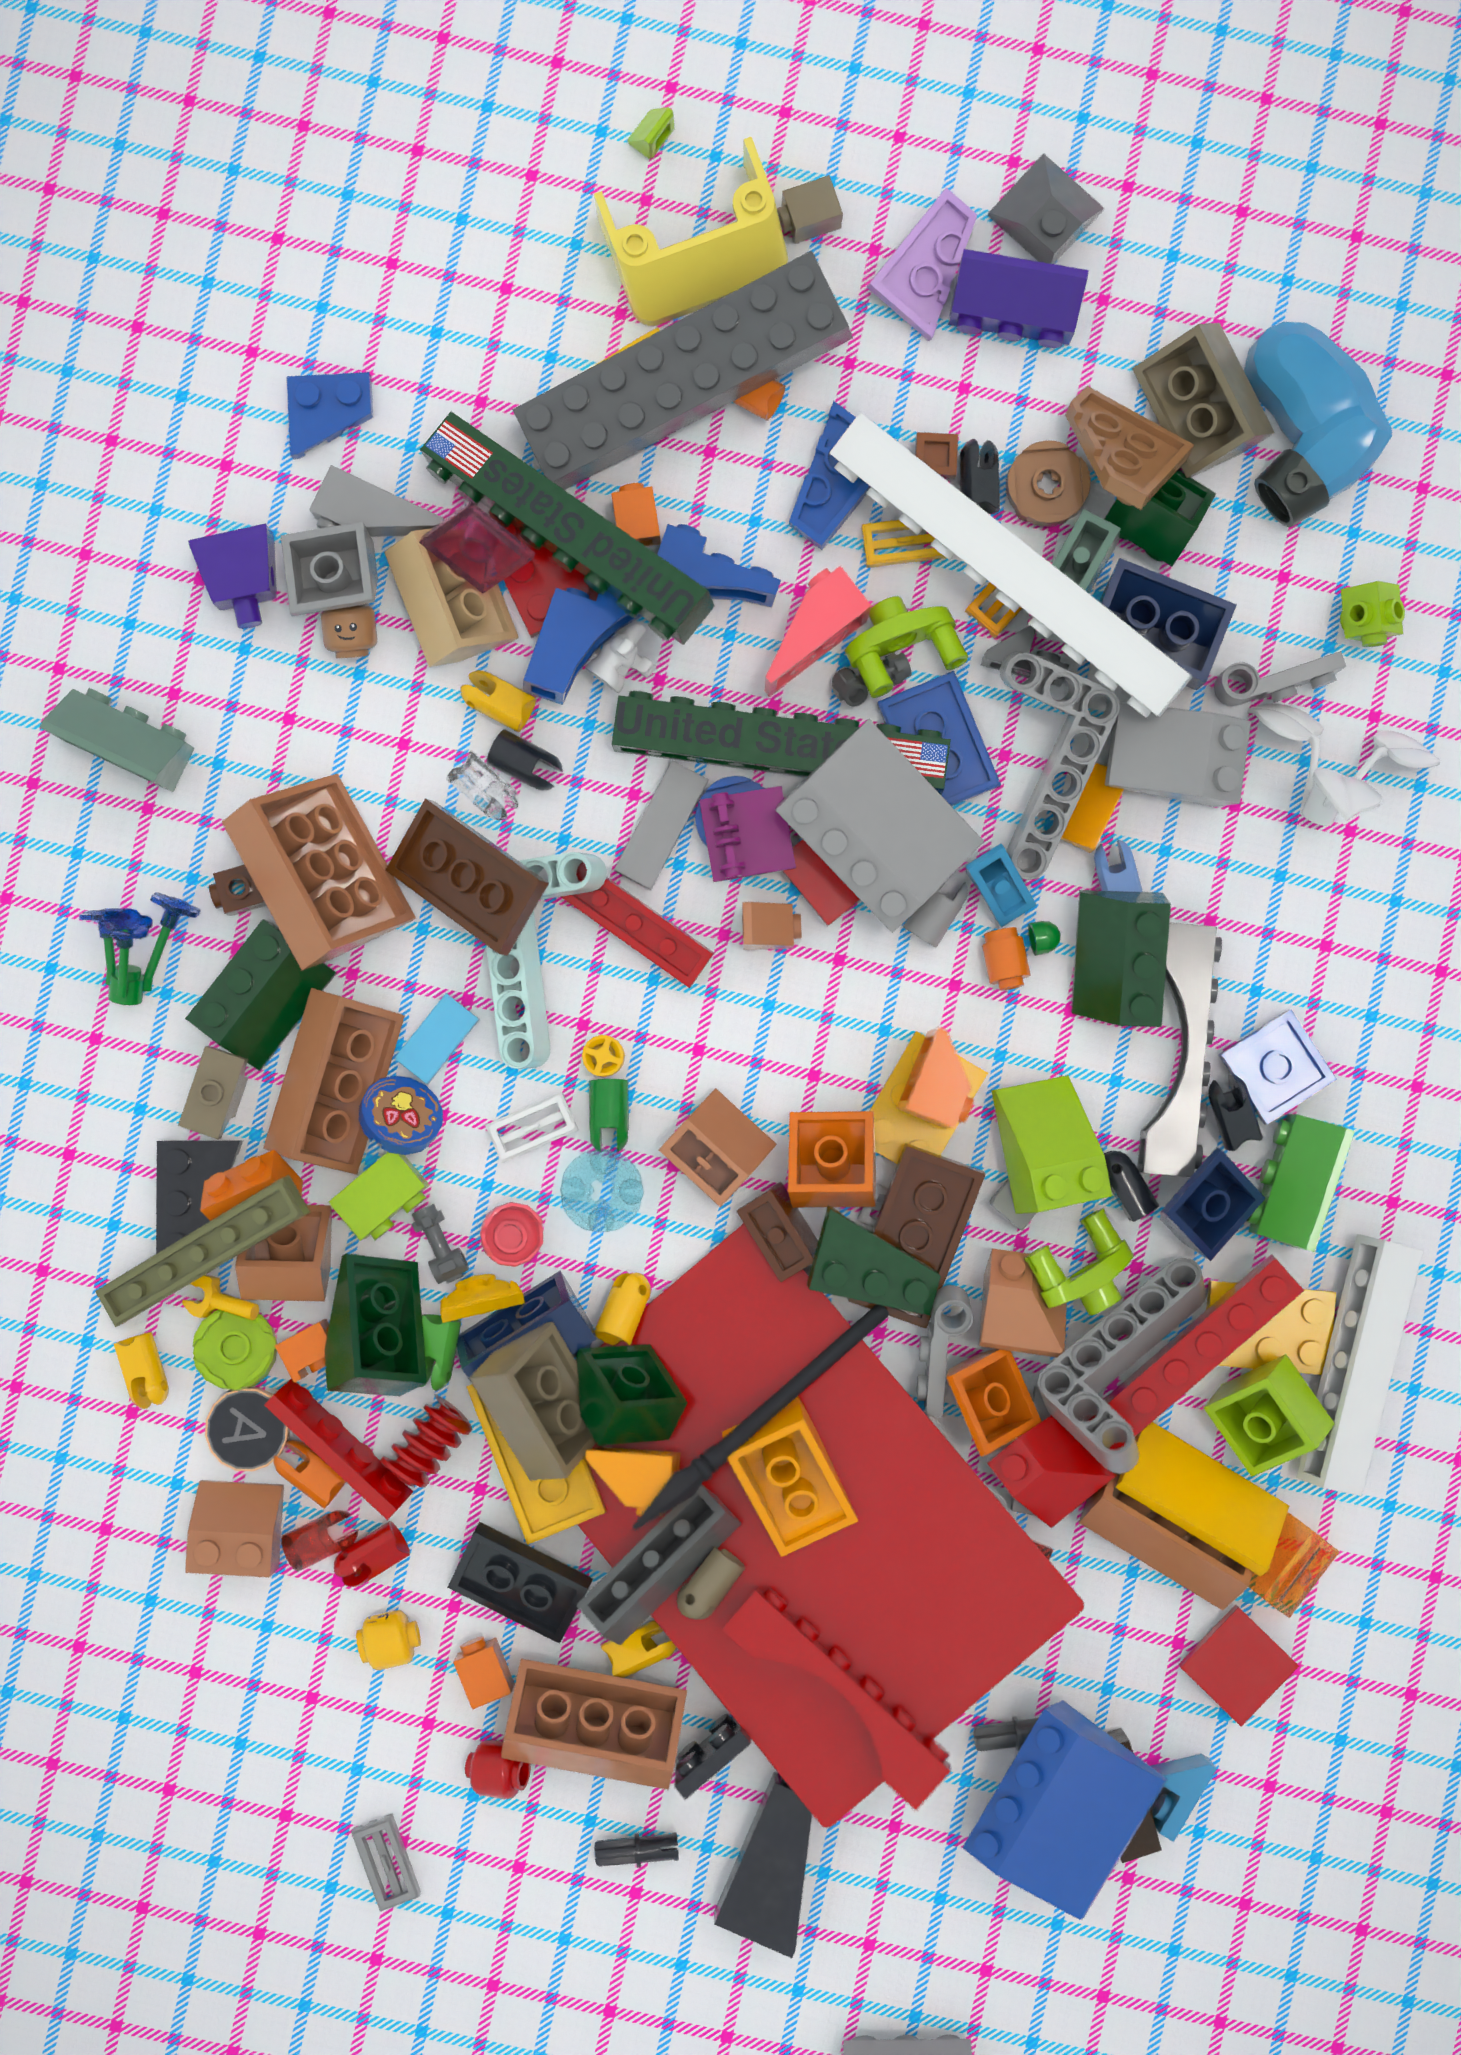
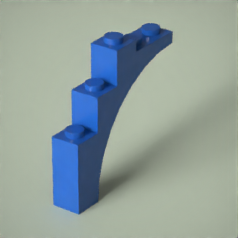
M667 524L657 555L708 589L712 599L742 600L772 608L781 582L780 579L774 578L772 572L761 567L753 566L748 569L734 564V560L724 554H705L707 537L700 535V531L685 524H678L677 527ZM556 588L523 679V692L563 705L576 676L593 653L619 629L642 616L638 614L636 618H633L625 613L616 604L617 598L607 591L604 595L598 594L597 600L593 601L590 600V596L579 589L567 588L564 591Z

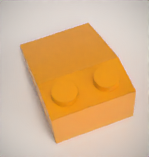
M799 1396L727 1458L781 1557L858 1522L856 1513L821 1438ZM738 1425L723 1431V1438L727 1436Z

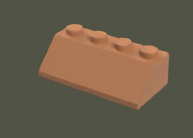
M311 988L263 1149L268 1151L275 1149L279 1155L292 1160L358 1174L368 1137L364 1134L359 1122V1105L369 1086L379 1079L387 1077L405 1015Z
M1115 1473L1117 1475L1086 1501L1079 1520L1081 1525L1222 1611L1249 1587L1253 1574L1251 1570L1115 1488L1121 1473Z

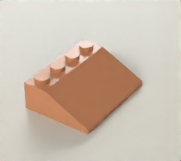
M338 773L252 798L222 821L224 828L302 971L336 958L416 919L394 876L386 871L388 865Z

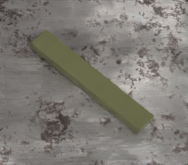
M290 1175L285 1176L95 1292L114 1326H120L310 1213V1210Z

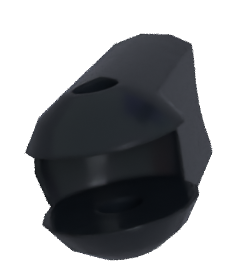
M971 439L964 444L960 452V492L985 512L993 514L1000 510L998 450L990 440H987L983 444L979 455L978 442L975 439Z
M503 729L498 734L487 756L488 765L541 791L550 790L555 786L532 773L538 760L555 770L563 772L559 758L506 729Z
M1229 1074L1228 1081L1231 1091L1223 1093L1217 1081L1213 1080L1209 1086L1208 1098L1224 1148L1228 1151H1235L1246 1140L1260 1141L1263 1136L1246 1083L1237 1075Z
M1120 1151L1104 1153L1111 1191L1128 1220L1135 1222L1157 1209L1159 1204L1135 1163L1125 1153ZM1114 1164H1116L1117 1171L1115 1173H1113L1112 1166Z

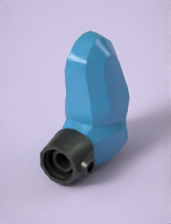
M1281 322L1268 328L1248 351L1244 372L1258 400L1274 416L1281 431L1294 444L1292 450H1284L1255 479L1254 483L1261 502L1274 519L1286 527H1293L1328 506L1330 499L1348 490L1373 466L1392 437V428L1378 403L1366 372L1354 359L1338 347L1322 331L1308 323Z

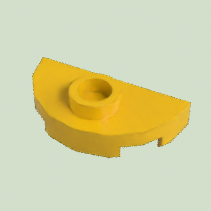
M494 1274L474 1275L456 1283V1290L450 1293L447 1298L445 1296L442 1298L440 1313L442 1323L524 1304L525 1302L523 1292L516 1282L510 1281L508 1283L507 1281L496 1280Z

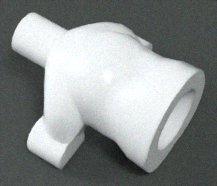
M633 620L624 633L615 635L603 644L600 654L592 659L585 669L617 693H620L624 686V676L629 668L637 670L646 678L649 677L657 666L647 657L642 658L637 653L638 647L636 646L647 629Z

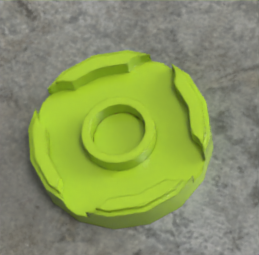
M216 1310L201 1322L194 1335L193 1359L196 1369L206 1381L221 1389L240 1391L255 1386L269 1374L276 1361L277 1350L275 1345L278 1343L273 1327L261 1314L258 1313L255 1320H249L225 1311Z

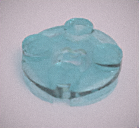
M601 1149V1152L597 1150L589 1151L575 1158L566 1168L560 1188L562 1206L567 1216L579 1227L600 1233L616 1231L627 1225L638 1213L644 1194L641 1174L635 1164L625 1155L607 1149ZM595 1180H598L600 1183H604L607 1180L611 1182L613 1187L609 1192L613 1197L610 1201L607 1202L601 1198L596 1202L591 1195L595 1191L592 1183Z

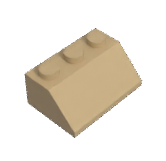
M474 523L412 531L384 551L429 667L461 662L519 638Z

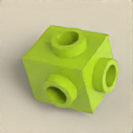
M1375 581L1341 589L1342 612L1340 622L1344 630L1345 639L1362 641V647H1377L1388 644V637L1403 634L1402 622L1405 618V609L1400 600L1399 585Z

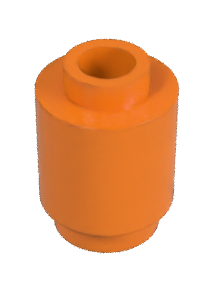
M1009 927L985 933V944L982 945L990 984H999L1000 991L1024 986L1023 979L1031 976L1023 937L1018 936L1017 928Z

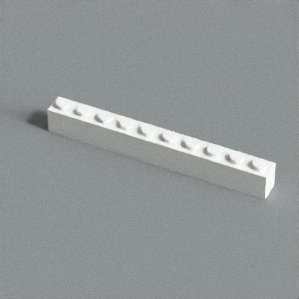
M861 412L829 452L838 460L834 467L852 483L860 477L871 486L866 492L867 495L885 509L890 503L895 505L903 512L898 518L903 524L917 535L922 529H925L935 538L931 543L933 548L949 560L956 554L968 564L963 572L982 587L987 580L1000 590L996 598L1013 612H1016L1021 606L1033 617L1028 624L1047 639L1054 633L1066 642L1061 650L1081 665L1087 659L1099 670L1094 676L1114 692L1119 685L1132 696L1127 703L1147 718L1151 712L1161 717L1192 679L1188 672Z

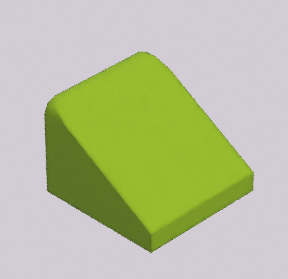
M669 107L651 109L628 138L629 145L648 159L653 158L675 129L673 110Z

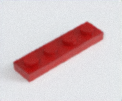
M584 862L579 864L576 872L580 882L585 879L587 874ZM606 877L604 884L595 891L561 896L565 901L688 988L693 985L714 955L713 951L608 877Z
M292 1378L264 1405L386 1520L413 1493L404 1482L399 1480L383 1465L367 1445L354 1437L336 1416L331 1415L306 1388L300 1386L297 1382L294 1383Z

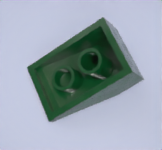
M354 1254L342 1256L325 1344L327 1391L402 1396L427 1383L418 1262Z

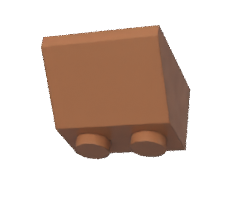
M307 1205L310 1213L237 1256L235 1269L241 1300L325 1302L331 1267V1205Z
M200 1480L188 1527L185 1573L270 1578L279 1569L284 1485Z

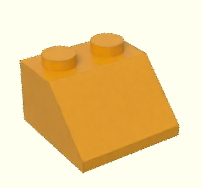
M595 1447L586 1450V1460L625 1506L637 1507L636 1514L642 1515L671 1476L679 1470L681 1452Z

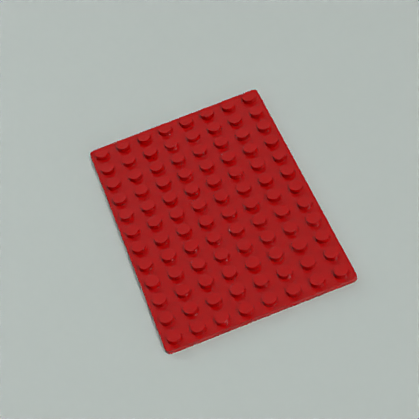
M743 1223L644 1308L630 1344H650L688 1402L670 1440L598 1446L595 1443L592 1448L610 1447L681 1452L679 1470L691 1465V1461L695 1457L700 1458V1455L708 1448L719 1443L723 1439V1431L743 1422L847 1331L851 1325L823 1292L809 1290L807 1287L809 1276L803 1269L780 1282ZM863 1340L798 1395L821 1438L856 1513L858 1522L781 1557L727 1459L715 1473L712 1472L713 1475L709 1480L702 1482V1485L713 1492L742 1523L717 1549L719 1551L723 1549L728 1550L746 1568L714 1612L705 1619L687 1618L682 1615L677 1606V1595L680 1589L689 1583L699 1567L651 1614L661 1629L816 1820L825 1828H830L884 1782L880 1759L872 1736L860 1715L839 1691L820 1677L799 1667L777 1661L752 1659L721 1630L758 1586L764 1592L771 1588L779 1594L788 1604L785 1611L796 1621L801 1617L808 1621L820 1633L816 1640L828 1651L835 1647L852 1663L848 1670L860 1681L865 1677L873 1681L885 1694L881 1700L893 1711L897 1707L903 1709L917 1723L913 1730L925 1741L930 1737H937L1084 1609V1602ZM620 1341V1342H618L617 1344H615V1345H613V1346H630V1345H628L625 1341ZM604 1342L599 1347H611L612 1345ZM589 1464L607 1512L577 1525L610 1566L614 1568L672 1509L639 1529L634 1530L633 1525L641 1516L636 1514L637 1507L625 1506Z

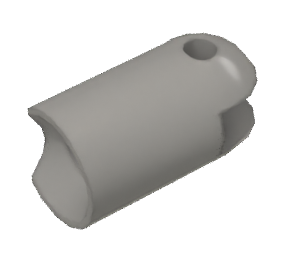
M965 882L953 900L939 892L943 887L942 885L908 918L903 928L937 948L967 899L968 887Z

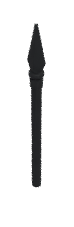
M876 1304L719 1443L708 1448L700 1455V1458L695 1457L691 1461V1465L676 1471L635 1522L633 1529H639L675 1506L692 1498L702 1482L709 1480L713 1475L712 1472L715 1473L732 1453L889 1316L887 1309L883 1305Z

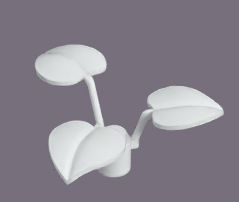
M1273 703L1251 707L1247 714L1256 715L1268 728L1285 738L1296 741H1308L1310 743L1309 779L1305 787L1311 790L1301 812L1306 819L1318 825L1331 826L1338 812L1345 821H1348L1362 812L1373 810L1380 806L1382 796L1372 786L1361 780L1380 757L1390 756L1395 762L1413 768H1430L1438 766L1441 762L1438 757L1433 755L1415 739L1396 731L1382 730L1375 733L1373 741L1380 747L1374 751L1354 777H1347L1331 769H1318L1320 748L1318 735H1321L1324 729L1317 720L1306 712L1292 706Z

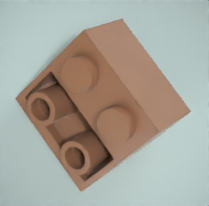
M715 1088L660 1147L659 1151L721 1207L777 1144Z

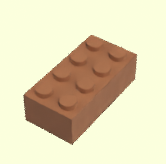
M520 1659L503 1739L501 1758L669 1790L674 1772L687 1690Z

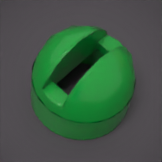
M1037 921L1028 924L1030 946L1035 956L1052 952L1057 947L1061 934L1055 924L1050 921Z

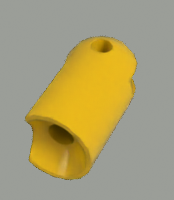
M477 670L469 673V680L475 687L471 685L461 686V697L464 702L480 713L516 732H520L530 718L537 698L487 671Z
M624 1273L615 1279L594 1330L596 1337L612 1346L620 1341H625L628 1345L631 1344L651 1294L650 1284L643 1274Z
M152 1331L114 1343L126 1387L134 1405L142 1409H147L151 1403L161 1405L168 1396L169 1387Z
M655 1620L638 1627L621 1645L612 1641L601 1644V1649L607 1653L612 1664V1675L621 1678L628 1677L671 1656L677 1647L672 1641L657 1646L651 1637L663 1632Z

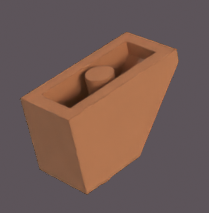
M742 903L743 950L793 949L794 939H801V914H793V904Z

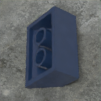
M1122 558L1118 559L1099 601L1188 672L1192 679L1186 686L1194 690H1198L1206 683L1237 606L1235 603Z
M561 1270L523 1294L524 1304L499 1309L459 1334L456 1345L461 1369L469 1380L470 1376L494 1351L547 1322L555 1324L573 1357H577L580 1348H590L592 1342L597 1340L592 1323Z

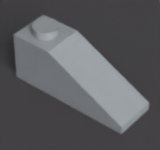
M330 465L309 509L315 519L318 520L316 526L320 529L363 521L371 537L406 536L416 530L448 527L443 517Z

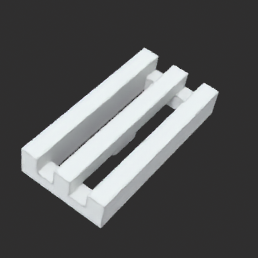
M563 1092L485 1125L501 1163L579 1130ZM554 1104H558L560 1111L501 1137L499 1136L497 1129ZM561 1119L565 1120L567 1126L506 1152L504 1144Z

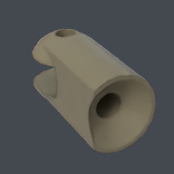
M714 1547L689 1583L680 1589L677 1595L679 1611L687 1618L702 1620L709 1617L745 1570V1565L728 1550L723 1549L719 1551L717 1547Z

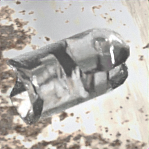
M472 750L469 752L464 764L461 767L453 768L446 777V780L491 819L499 821L507 819L506 810L495 799L496 796L507 806L515 809L518 807L519 797L516 789Z

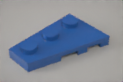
M835 401L832 403L825 429L819 438L815 456L809 472L805 476L789 520L790 527L821 550L824 549L867 495L866 492L871 487L860 477L852 483L834 468L838 460L829 452L856 418Z

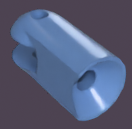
M1117 839L1121 863L1109 866L1103 845L1100 844L1095 851L1094 862L1101 891L1143 892L1130 846L1124 841Z

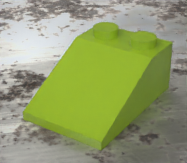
M1069 1075L991 1090L1016 1214L1039 1213L1112 1196L1104 1153Z

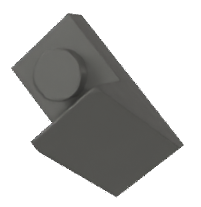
M1029 625L988 649L982 658L981 666L1000 671L1002 661L1009 654L1015 652L1030 654L1036 629ZM1037 651L1035 655L1066 670L1069 669L1070 664L1060 662L1061 657L1057 654ZM1019 660L1013 665L1011 673L1029 678L1031 666L1026 660ZM1057 677L1051 685L1060 687L1066 679L1064 677Z

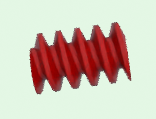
M436 1394L434 1395L440 1406L436 1408L425 1404L423 1407L429 1416L428 1421L417 1417L412 1420L419 1432L414 1434L407 1430L403 1431L402 1435L408 1445L403 1447L394 1443L391 1446L397 1455V1459L393 1460L385 1456L380 1459L393 1475L412 1487H415V1485L426 1487L430 1482L426 1472L437 1474L441 1469L436 1459L447 1461L451 1457L447 1446L458 1448L462 1443L458 1433L469 1435L473 1430L468 1419L460 1410Z

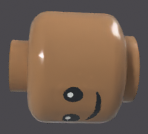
M357 605L327 610L321 613L324 646L328 651L335 652L336 658L369 655L368 649L373 648L377 644L375 613L370 606Z

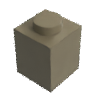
M830 175L782 191V207L777 208L783 232H791L794 244L841 229L843 212Z

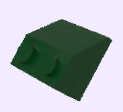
M1177 470L1141 510L1116 499L1104 520L1121 528L1120 539L1131 541L1144 549L1152 559L1165 562L1172 567L1196 532L1217 493L1192 478H1186L1183 472Z
M648 1344L580 1348L577 1353L580 1416L597 1445L670 1440L688 1402L652 1346Z

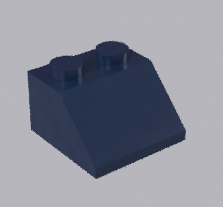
M1216 1147L1161 1210L1160 1220L1183 1244L1211 1261L1266 1198L1220 1148Z

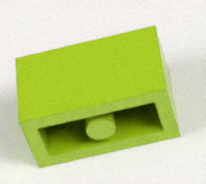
M387 1152L328 1203L360 1241L367 1239L370 1235L376 1241L395 1225L390 1218L403 1208L408 1214L427 1198L422 1191L430 1186V1184L405 1155Z

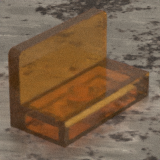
M1287 1513L1269 1570L1262 1576L1253 1572L1249 1588L1290 1618L1340 1551L1292 1514Z

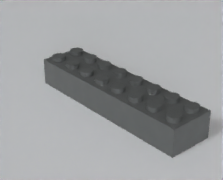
M811 250L512 410L544 476L566 490L853 339V336Z

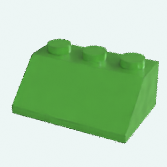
M1287 1114L1286 1120L1281 1119L1273 1136V1143L1277 1144L1273 1159L1266 1160L1260 1174V1183L1264 1184L1261 1193L1266 1199L1246 1220L1248 1223H1251L1248 1232L1294 1248L1315 1253L1355 1131L1298 1114Z

